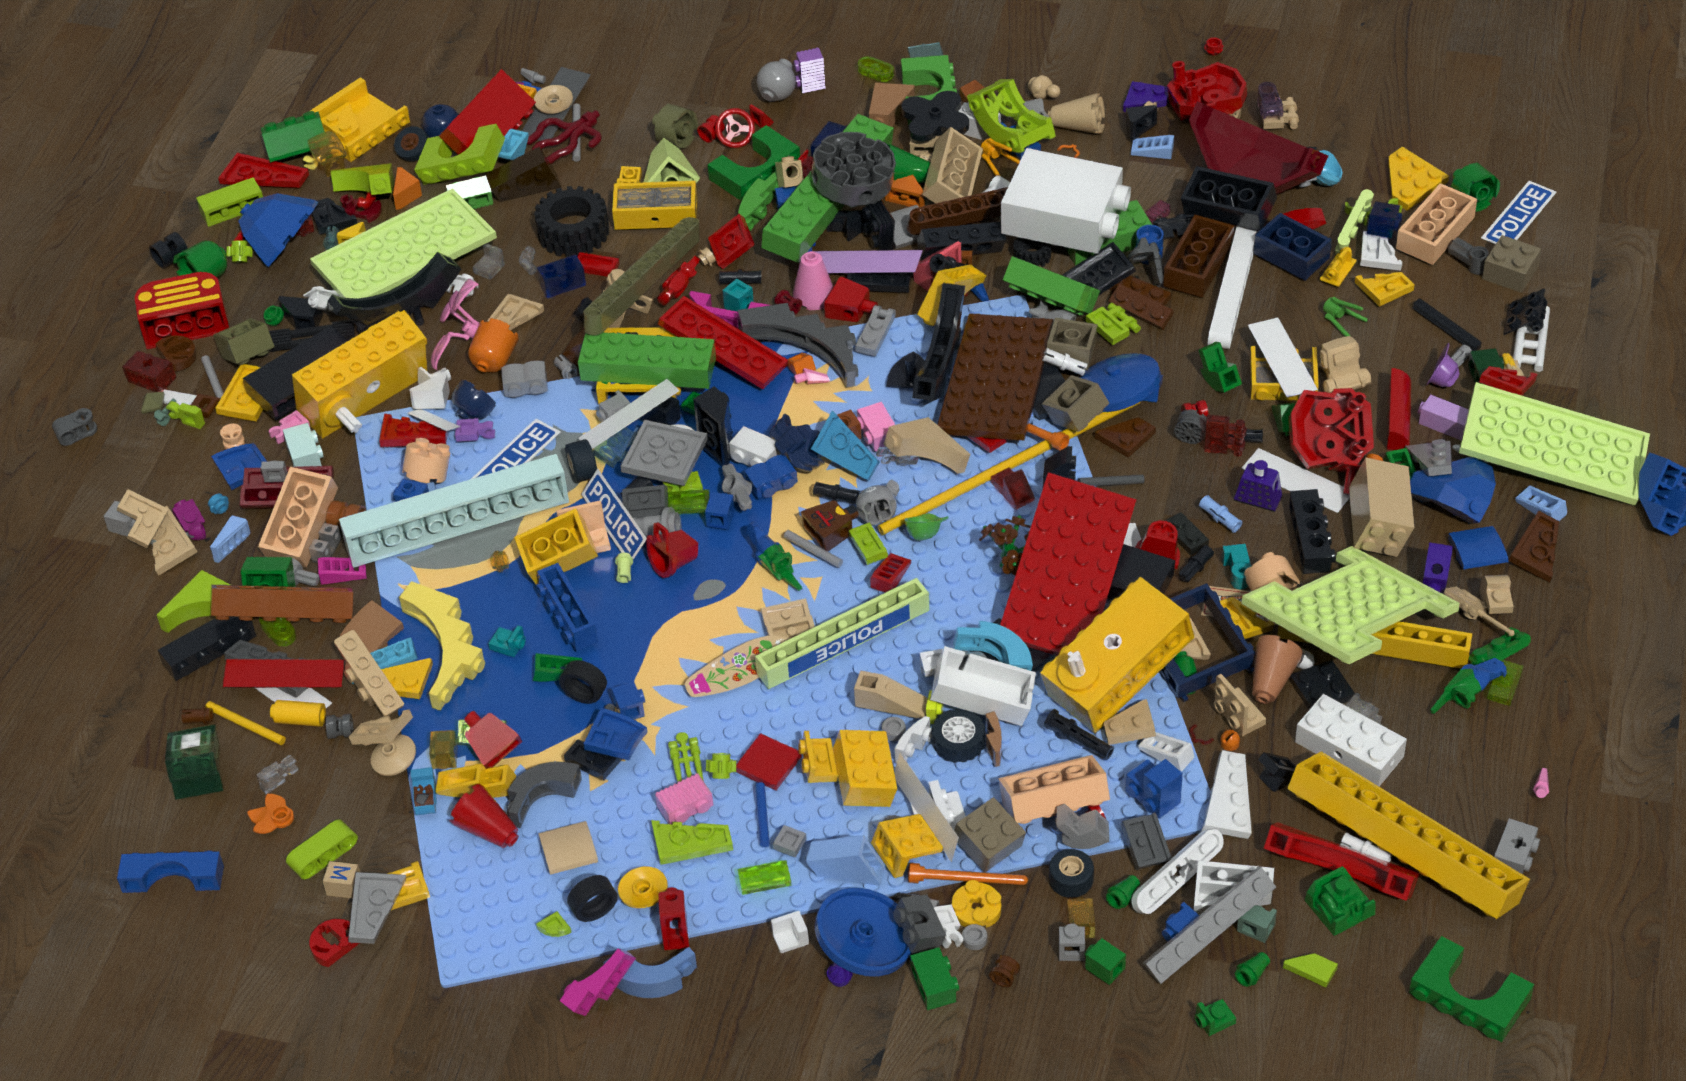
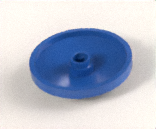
M1130 353L1102 360L1091 366L1079 378L1098 383L1109 401V404L1102 412H1111L1133 406L1151 395L1161 381V371L1157 361L1152 357L1144 354Z
M846 888L828 896L820 906L815 918L816 938L825 954L840 967L859 975L883 976L900 969L911 954L908 945L903 940V927H899L894 920L893 911L897 903L889 897L870 889Z

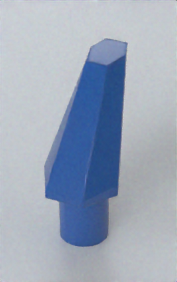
M983 283L971 289L981 301H989Z

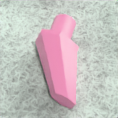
M806 368L803 369V373L794 375L796 384L807 381V384L830 382L827 374Z
M1546 768L1541 769L1533 788L1535 795L1539 798H1544L1549 793L1548 772Z

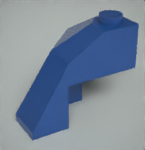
M279 193L255 199L251 205L247 203L240 211L242 216L239 219V224L243 236L265 265L269 267L286 247L290 238L296 234L303 222L314 211L318 202L313 199Z
M1649 452L1639 473V499L1652 526L1670 536L1678 533V529L1686 525V468L1667 458Z
M1474 457L1453 461L1452 474L1428 476L1423 470L1413 472L1410 478L1411 497L1421 503L1432 501L1468 524L1480 523L1490 505L1496 485L1493 467Z

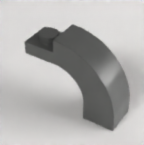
M548 762L534 766L518 776L508 789L510 803L507 808V815L516 827L521 828L529 808L539 798L547 795H561L574 798L582 780L580 766L569 762Z

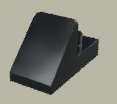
M862 210L838 211L835 218L828 225L827 232L847 231V242L851 241L863 232L862 223H865Z
M1263 752L1258 759L1264 765L1263 772L1259 778L1273 792H1276L1290 783L1296 765L1288 757Z

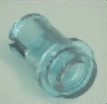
M331 226L326 229V238L323 240V245L327 250L339 245L337 240L339 230L335 226L332 227V232Z

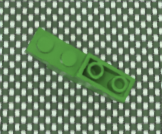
M776 171L765 181L758 178L742 199L738 214L745 218L749 231L761 219L765 218L767 214L766 205L770 204L772 199L776 197L775 188H781L778 187Z

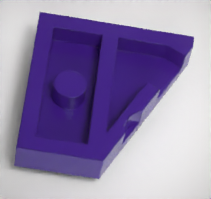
M1132 81L1123 105V112H1126V108L1144 106L1147 101L1156 102L1157 107L1167 106L1169 100L1167 87Z

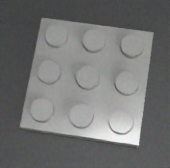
M644 420L621 465V472L685 486L705 446L707 433Z

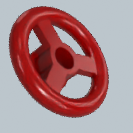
M739 108L725 110L716 120L715 132L717 138L722 144L730 148H741L747 145L752 139V134L755 132L752 117L746 111ZM731 114H738L744 117L748 122V126L741 125L735 121ZM725 118L728 121L725 127L726 137L721 132V124ZM732 125L737 126V132L731 130ZM741 132H748L742 141L731 142L732 138L740 135Z

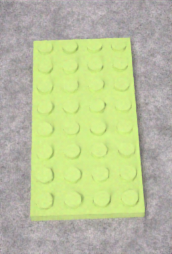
M452 188L310 258L311 265L341 297L364 298L387 292L403 284L427 265L437 252L454 260L496 239L497 236L496 231Z
M1476 382L1473 388L1459 453L1636 505L1639 497V473L1646 459L1650 434Z

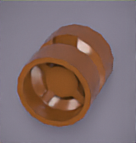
M333 500L327 509L326 523L339 526L341 531L340 518L366 511V508L358 504H350L348 506L347 502Z

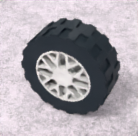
M955 709L953 711L949 710L944 714L942 713L932 726L933 748L940 757L942 756L947 761L963 763L975 759L985 747V725L982 723V719L977 717V714L974 712L971 713L967 710Z

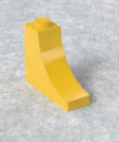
M971 264L938 271L917 315L923 318L924 323L927 325L935 326L942 284L944 282L965 285V295L973 287L983 283L987 275Z

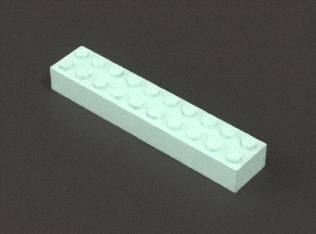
M557 454L349 515L340 518L339 521L346 550L354 568L569 503L564 470Z

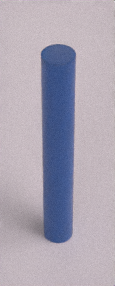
M759 782L755 785L759 840L761 847H768L770 841L765 784Z

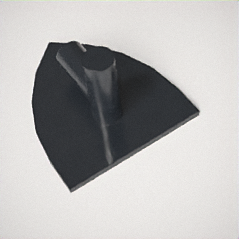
M914 351L902 357L890 370L886 386L913 389L915 376L921 370L924 359Z

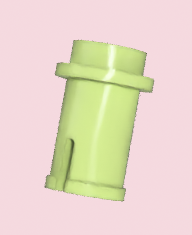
M620 553L615 559L617 565L616 579L620 583H628V581H631L633 558L629 553Z

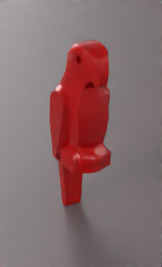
M694 256L688 263L684 261L664 281L662 291L657 296V302L662 306H667L673 298L677 299L687 288L689 281L697 273L694 269L700 261L697 256Z

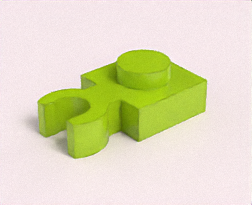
M170 401L166 406V409L171 410L168 415L172 419L179 418L183 424L201 429L205 424L202 411L197 406L185 403L179 405L174 401Z

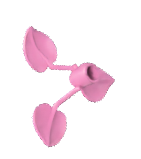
M467 279L459 291L456 290L452 294L442 311L440 321L445 322L451 313L464 322L461 329L464 331V334L448 332L446 335H443L431 355V365L435 370H437L438 361L450 338L460 337L468 340L470 337L473 339L479 322L474 320L460 306V303L469 292L479 285L471 279ZM458 309L467 319H465L455 311Z

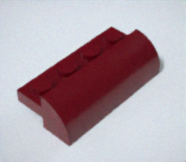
M333 466L294 467L330 476L334 479ZM244 468V480L240 492V507L242 509L274 508L284 482H265L261 468Z

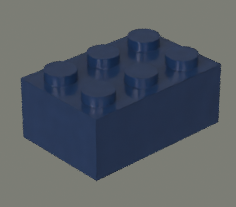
M1279 213L1255 235L1254 254L1306 281L1330 258L1332 239Z

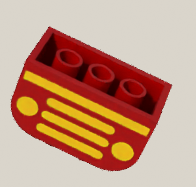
M196 272L152 281L141 286L135 294L137 318L146 349L156 348V343L165 337L184 336L190 340L213 336L230 327L219 281L211 273Z

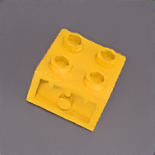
M921 814L879 822L871 844L894 878L903 876L909 859L941 853L943 850V846Z

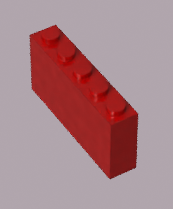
M501 69L439 137L459 155L472 144L479 127L497 124L503 136L510 129L517 130L523 123L521 119L523 117L527 119L534 111L532 107L536 101Z

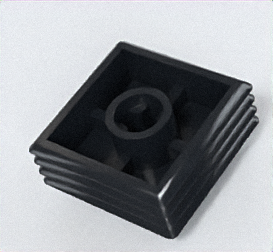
M881 199L875 204L865 205L862 208V214L865 219V223H862V231L865 236L868 235L870 237L872 248H876L877 251L894 250L895 220Z

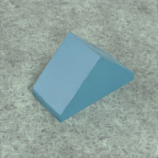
M510 129L504 136L505 140L498 157L512 161L524 155L529 134Z

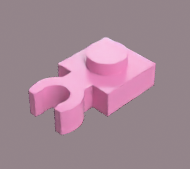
M296 410L279 421L280 426L270 428L269 434L271 438L275 436L276 442L280 444L285 441L283 429L308 423L310 426V423Z

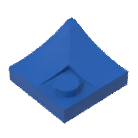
M254 443L235 446L211 456L231 490L243 485L244 468H261L262 462H267Z
M601 708L584 742V750L630 760L636 747L647 734V727L623 714Z

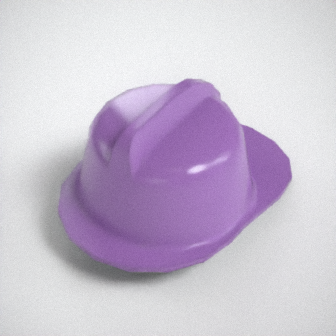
M1449 343L1444 347L1427 385L1432 383L1439 387H1452L1459 376L1458 364L1447 354Z

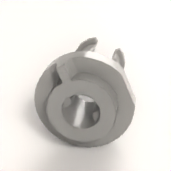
M665 507L662 515L647 516L639 519L633 518L646 537L653 535V525L657 522L667 528L669 532L682 530L680 515L678 512H675L673 507Z

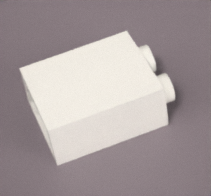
M1026 148L1001 202V233L1098 254L1104 239H1114L1119 225V214H1115L1116 211H1126L1129 205L1131 187L1122 185L1123 168Z

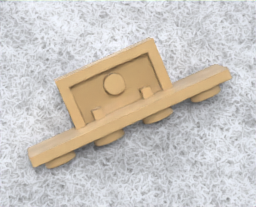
M354 630L334 640L335 646L346 660L344 674L350 683L354 682L358 688L357 693L363 702L367 701L370 707L376 704L383 716L390 715L404 706V702Z

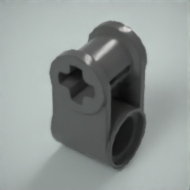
M87 408L79 409L76 412L58 418L52 424V429L59 443L64 446L94 435L98 428L97 424L92 420V412Z

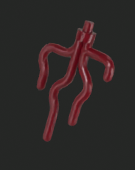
M594 110L592 113L586 111L579 120L570 123L555 117L547 118L541 121L536 131L528 137L527 145L537 141L548 126L555 125L565 131L557 137L541 140L532 147L533 150L539 146L543 149L559 145L570 137L568 146L556 150L547 157L551 164L557 159L572 153L577 147L578 137L583 133L594 137L588 142V146L595 148L601 142L602 136L598 130L592 127L597 124L596 119L600 117V114L597 110Z

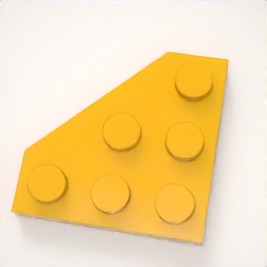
M1404 147L1399 148L1388 158L1392 192L1391 199L1398 198V206H1402L1406 211L1428 197L1440 183L1445 185L1449 181V175Z

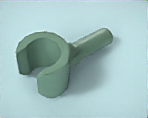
M166 407L154 413L157 423L161 426H166L170 421V416L168 415L170 410L166 409Z

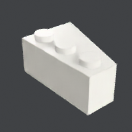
M1198 860L1194 911L1199 915L1202 914L1258 866ZM1262 867L1273 882L1274 868ZM1272 891L1256 905L1271 904Z

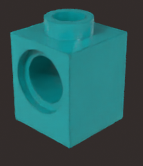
M735 279L723 289L724 309L737 312L738 310L748 309L750 303L754 302L753 288Z

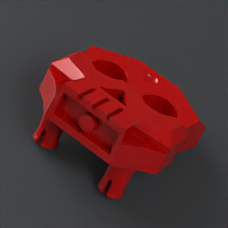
M1183 61L1172 63L1174 78L1167 84L1170 105L1181 121L1190 118L1197 101L1226 114H1233L1242 108L1247 97V84L1236 68L1216 62L1198 70L1191 69L1185 71V63Z
M1352 388L1333 389L1331 393L1303 390L1289 415L1290 446L1307 469L1329 465L1334 466L1341 462L1358 464L1374 448L1371 404L1365 400L1366 395L1364 393H1356ZM1325 409L1331 412L1330 416L1324 414ZM1349 423L1350 431L1344 428ZM1327 442H1331L1333 444L1332 449L1327 448Z

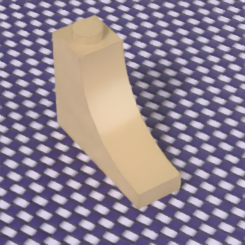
M929 417L889 426L883 444L897 457L918 456L928 458L946 465L957 474L965 472L970 457L968 451Z

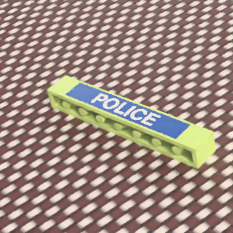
M917 578L904 583L756 655L757 675L768 689L775 687L928 612L929 592Z

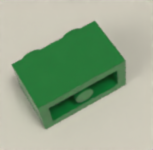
M940 947L910 955L911 971L927 1011L955 1003L959 984L956 976L951 977L949 959L947 955H942Z

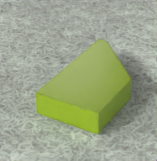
M1314 953L1285 960L1283 968L1323 987H1327L1338 968V964Z

